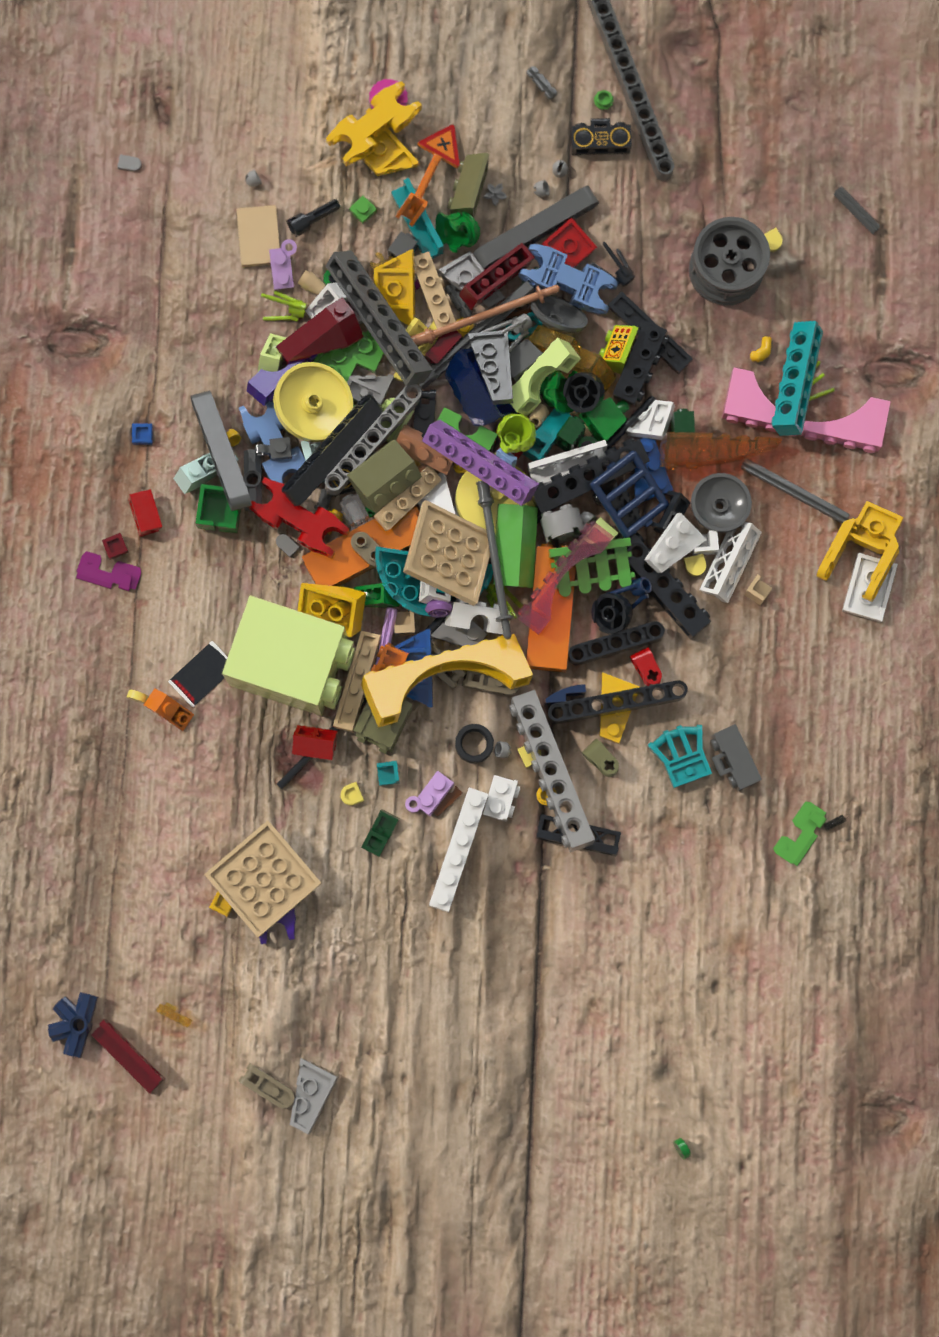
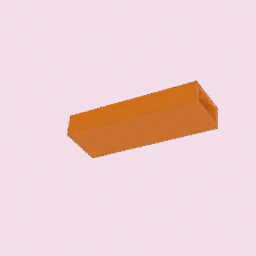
M415 505L388 531H385L378 521L373 519L350 531L347 536L342 535L326 544L334 551L332 559L312 551L302 556V560L314 583L318 585L341 586L375 568L369 566L352 549L351 538L357 532L367 533L380 547L408 551L419 511ZM359 539L357 543L362 545L365 543V540ZM375 553L371 556L373 559H375Z
M541 544V546H537L526 660L532 670L566 673L574 586H571V593L566 597L559 594L558 588L554 589V584L557 583L556 570L551 568V563H554V557L549 558L548 553L549 549L554 548L550 544ZM574 554L566 555L567 561L575 560ZM568 566L570 581H575L576 566Z

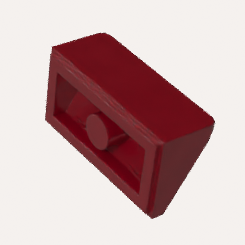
M457 330L442 335L425 354L427 362L437 364L462 335Z

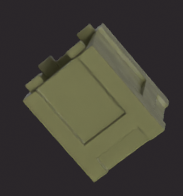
M404 700L401 705L398 722L378 728L367 702L353 730L355 736L358 737L357 741L363 744L365 741H368L378 746L380 752L384 754L387 751L392 753L413 710L411 708L412 703Z

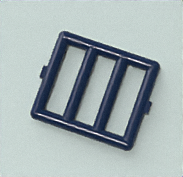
M635 450L629 452L618 462H612L607 466L605 472L590 483L591 488L623 538L631 537L643 526L648 527L653 523L652 519L669 506L666 497ZM633 461L638 471L609 494L605 495L600 485ZM643 477L649 487L616 512L611 502ZM654 494L660 504L627 529L622 518Z

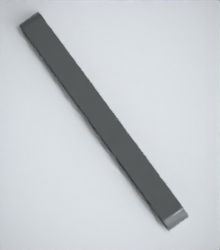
M587 0L654 174L658 180L668 181L673 174L674 162L610 0ZM599 11H606L607 14H600ZM612 28L614 31L608 32L605 29ZM619 45L621 48L614 49L612 46ZM625 62L628 66L623 67L619 63ZM630 79L633 80L635 83L628 84L626 80ZM639 97L641 101L636 102L632 98ZM640 115H647L648 118L642 119L640 118ZM653 132L655 136L649 137L646 133ZM658 149L662 154H655L653 150ZM666 167L669 169V171L663 172L660 170V168Z

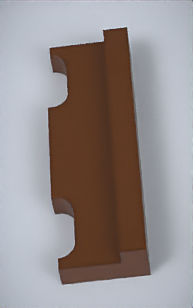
M455 786V790L444 797L433 813L438 817L463 792Z

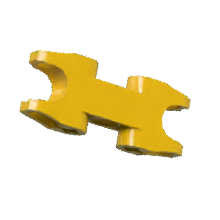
M402 81L377 93L370 101L374 108L359 120L353 114L348 115L326 137V143L329 146L341 141L351 144L352 148L342 158L346 166L362 160L371 154L378 146L374 139L389 127L395 133L400 132L422 110V105L419 101L408 106H402L397 103V98L405 90V84Z

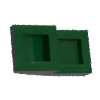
M381 809L361 848L380 857L400 818Z

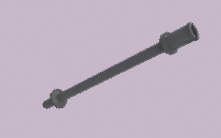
M478 481L476 483L479 495L477 502L483 508L500 612L496 622H501L503 636L508 640L512 636L509 621L513 620L514 616L508 615L491 512L494 499L491 497L489 485L484 481Z

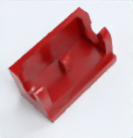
M151 489L129 494L128 501L139 537L159 532L162 524Z
M297 725L293 734L292 754L333 760L334 751L336 750L337 731Z

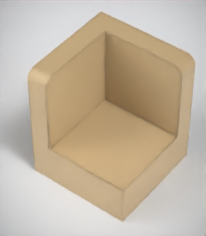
M757 574L744 595L761 606L772 590V587L761 581V576Z
M397 612L394 625L395 637L415 636L414 612Z

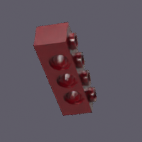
M520 243L464 285L459 294L460 298L473 310L518 276L520 269H527L535 257L523 243Z

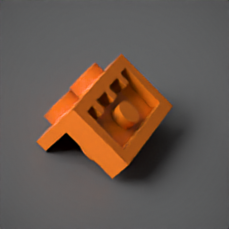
M387 643L385 647H380L377 657L380 659L377 665H373L371 671L378 672L389 666L403 665L409 653L391 646V643Z

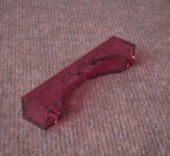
M587 522L580 531L582 535L579 539H574L569 544L568 549L570 550L566 556H560L555 563L557 567L553 573L549 571L543 579L545 582L540 589L537 587L530 596L532 598L528 605L524 604L518 611L520 615L518 619L538 635L551 620L553 595L562 577L579 561L602 553L614 536L596 522Z

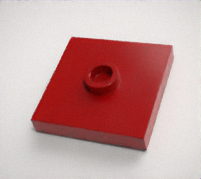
M570 218L542 243L543 246H548L567 254L564 264L576 268L598 248L573 218Z

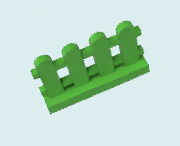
M630 538L549 549V558L554 557V563H551V568H555L557 583L554 584V589L558 588L559 594L566 597L571 593V586H578L579 591L583 594L591 591L592 583H599V588L603 591L611 588L612 580H619L621 587L630 586L632 583L631 578L635 577L634 572L630 573L628 557H632L631 551L627 552V547L631 546ZM607 549H614L615 554L607 555ZM587 552H594L595 557L587 558ZM574 554L575 560L567 561L566 555ZM615 559L618 574L610 576L608 560ZM588 563H596L597 578H590ZM568 566H576L577 581H570Z

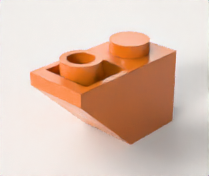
M154 688L144 703L145 707L184 731L194 716L188 709Z

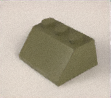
M489 153L466 155L465 161L460 162L458 173H461L459 180L455 179L453 186L455 195L454 198L450 197L447 209H450V214L460 213L462 215V212L465 211L473 216V218L475 217L489 169Z
M393 439L347 474V477L363 505L376 513L418 481L422 475L412 458Z

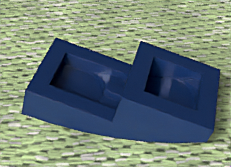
M585 684L570 686L551 694L545 699V706L565 702L566 696L585 695Z

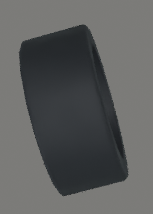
M480 724L464 726L458 732L455 741V748L461 759L468 763L476 764L485 761L491 755L494 745L491 732ZM470 732L481 733L487 742L485 750L476 756L466 753L462 746L464 737Z

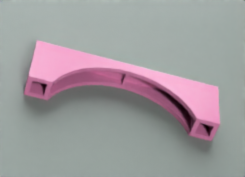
M733 368L722 418L726 419L729 423L742 422L746 423L748 427L757 428L760 426L765 427L767 431L776 432L772 427V417L775 415L776 407L759 388L754 372ZM871 397L859 410L847 417L828 422L805 421L802 436H805L804 438L808 440H824L825 443L831 445L836 443L843 444L844 447L849 449L862 448L867 453L878 452L882 447L891 401Z

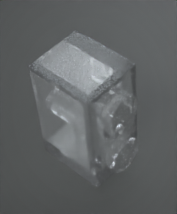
M350 494L342 498V502H340L341 512L351 531L369 522V515L358 494L354 496Z

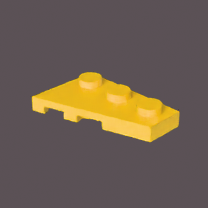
M602 672L601 695L640 687ZM634 694L632 696L634 702L636 700L637 694ZM620 698L612 700L613 705L616 707L623 705V701ZM631 710L600 716V737L619 744Z

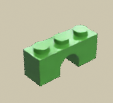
M444 407L438 420H442L460 432L459 426L462 422V416ZM481 425L473 435H465L490 452L498 439L497 433Z

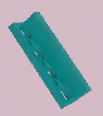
M409 178L403 180L402 187L391 191L398 209H400L411 192L414 194L416 192ZM426 210L422 212L413 226L409 225L411 220L403 216L411 234L416 238L417 246L422 254L429 252L432 259L444 254V245Z

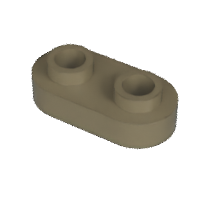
M355 533L351 538L352 549L369 566L376 567L375 559L371 556L375 553V547L380 546L367 533ZM359 539H364L365 543L359 545L357 541Z

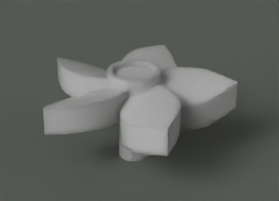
M488 184L489 192L483 197L485 199L492 198L494 206L498 204L499 199L504 200L507 198L506 194L501 192L503 184H498L496 188Z

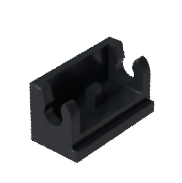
M667 492V495L671 496L668 508L665 509L659 523L653 522L650 524L651 527H654L653 530L655 532L663 534L677 513L685 514L691 502L682 493Z

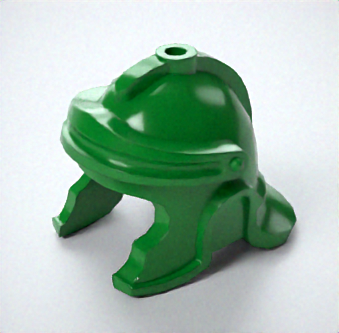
M464 211L462 215L460 213L445 215L441 212L437 214L435 230L442 244H447L451 252L457 253L460 247L469 248L478 242L480 226L469 213Z
M573 370L572 373L569 374L568 378L578 373V371ZM554 371L544 379L540 388V395L545 403L555 407L558 413L569 414L574 410L567 405L568 402L563 395L564 384L568 378H565L560 371Z

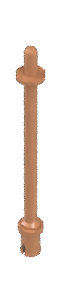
M553 285L540 290V287L536 286V292L435 330L426 328L424 332L410 337L417 347L426 343L432 344L439 336L533 301L540 300L541 303H545L544 297L559 292L560 287Z

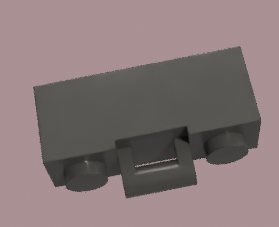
M736 724L712 735L711 745L715 752L719 751L720 753L712 757V760L720 777L727 773L730 774L728 780L733 789L736 788L737 791H740L762 780ZM724 757V759H725V761H726V763H727V765H728V767H729L728 769H725V766H724V764H723L721 758Z

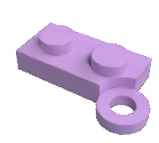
M291 239L285 240L281 248L269 249L274 290L294 287L290 255L296 252L297 245ZM286 244H292L293 249L287 251L285 249Z
M437 771L418 797L411 796L406 800V809L411 813L421 810L428 816H431L454 786V782ZM416 801L417 806L415 808H411L410 802Z

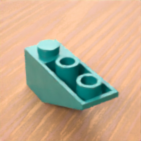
M554 408L536 430L534 445L529 450L523 452V455L533 462L544 459L555 444L557 433L571 415L560 414Z

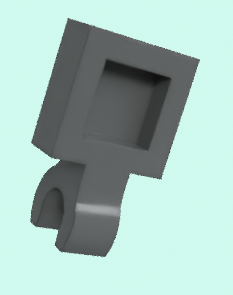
M290 437L269 439L270 445H256L257 456L271 455L272 461L292 459Z

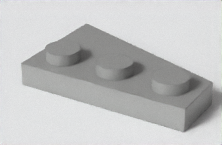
M471 251L439 269L438 274L459 290H462L464 285L482 273L484 269ZM498 290L480 305L489 310L496 306L499 301L504 300L505 297Z
M301 1058L290 1125L310 1134L339 1077Z

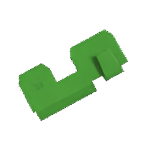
M805 801L792 820L794 825L802 830V833L795 842L788 837L781 836L773 848L775 853L789 863L798 866L818 837L814 830L816 827L821 828L827 820L824 817L826 812L813 803Z

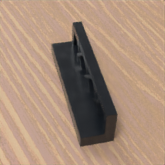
M541 814L536 839L563 845L561 829H555L552 832L542 830L544 820L554 823V817ZM569 824L570 826H573L575 831H578L577 826L575 824ZM589 825L597 838L593 845L582 849L616 857L621 832ZM606 834L615 835L614 846L604 844L601 838Z

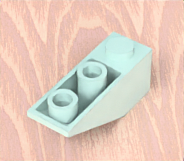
M208 453L181 466L173 479L183 493L187 494L201 487V484H205L218 474L211 455Z

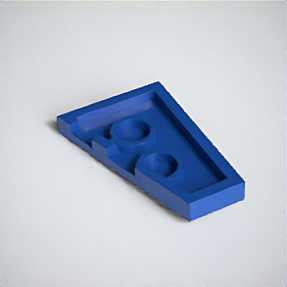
M640 439L650 460L645 463V466L664 495L668 491H673L655 439ZM643 477L634 484L635 498L649 487ZM653 494V495H651L649 498H647L645 501L650 500V499H653V498H656V497H655V495Z

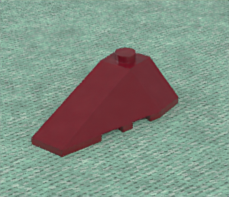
M341 297L279 343L276 349L286 362L290 363L310 358L312 355L330 353V351L339 348L341 350L348 348L361 340L364 335L354 311L344 298Z

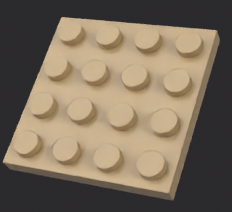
M425 500L421 505L403 572L468 604L476 605L490 557L486 529Z
M268 820L204 874L257 938L263 935L322 884Z

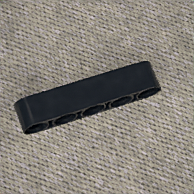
M653 621L576 644L570 648L568 660L572 665L578 666L658 642L664 635V626L660 622ZM657 628L660 631V635L652 636L649 629ZM636 633L640 636L641 640L633 642L630 639V635ZM618 639L621 642V647L614 648L611 645V640ZM599 645L602 648V652L595 654L592 652L591 647ZM580 651L583 655L582 659H574L572 652Z

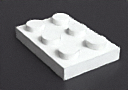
M858 553L842 611L881 623L898 564L893 563L873 602L862 598V595H865L870 584V578L880 559Z

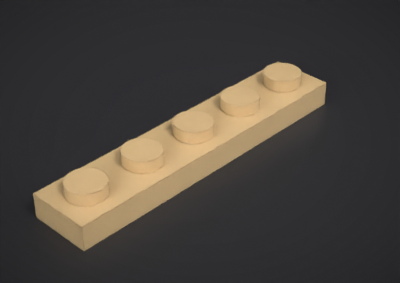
M365 631L360 633L333 727L336 729L354 733L353 730L365 696L361 682L363 675L370 672L375 663L381 635Z

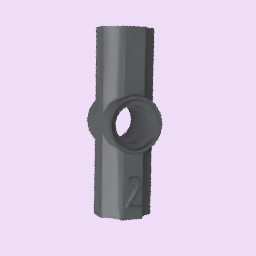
M248 449L244 451L243 479L251 501L262 504V456H257L256 449ZM251 477L258 478V482L254 485L249 484L248 480ZM248 507L244 508L245 511L253 512Z

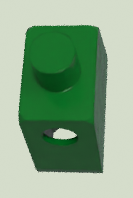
M607 398L594 410L580 413L579 418L585 422L586 427L598 442L607 441L626 422L627 419L624 413L629 410V405L625 400H621L616 404L612 398Z

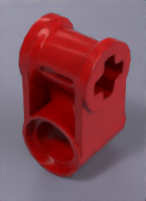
M649 647L630 656L636 671L646 686L660 684L662 673ZM650 673L653 676L657 675L656 681H653L652 679L648 680Z

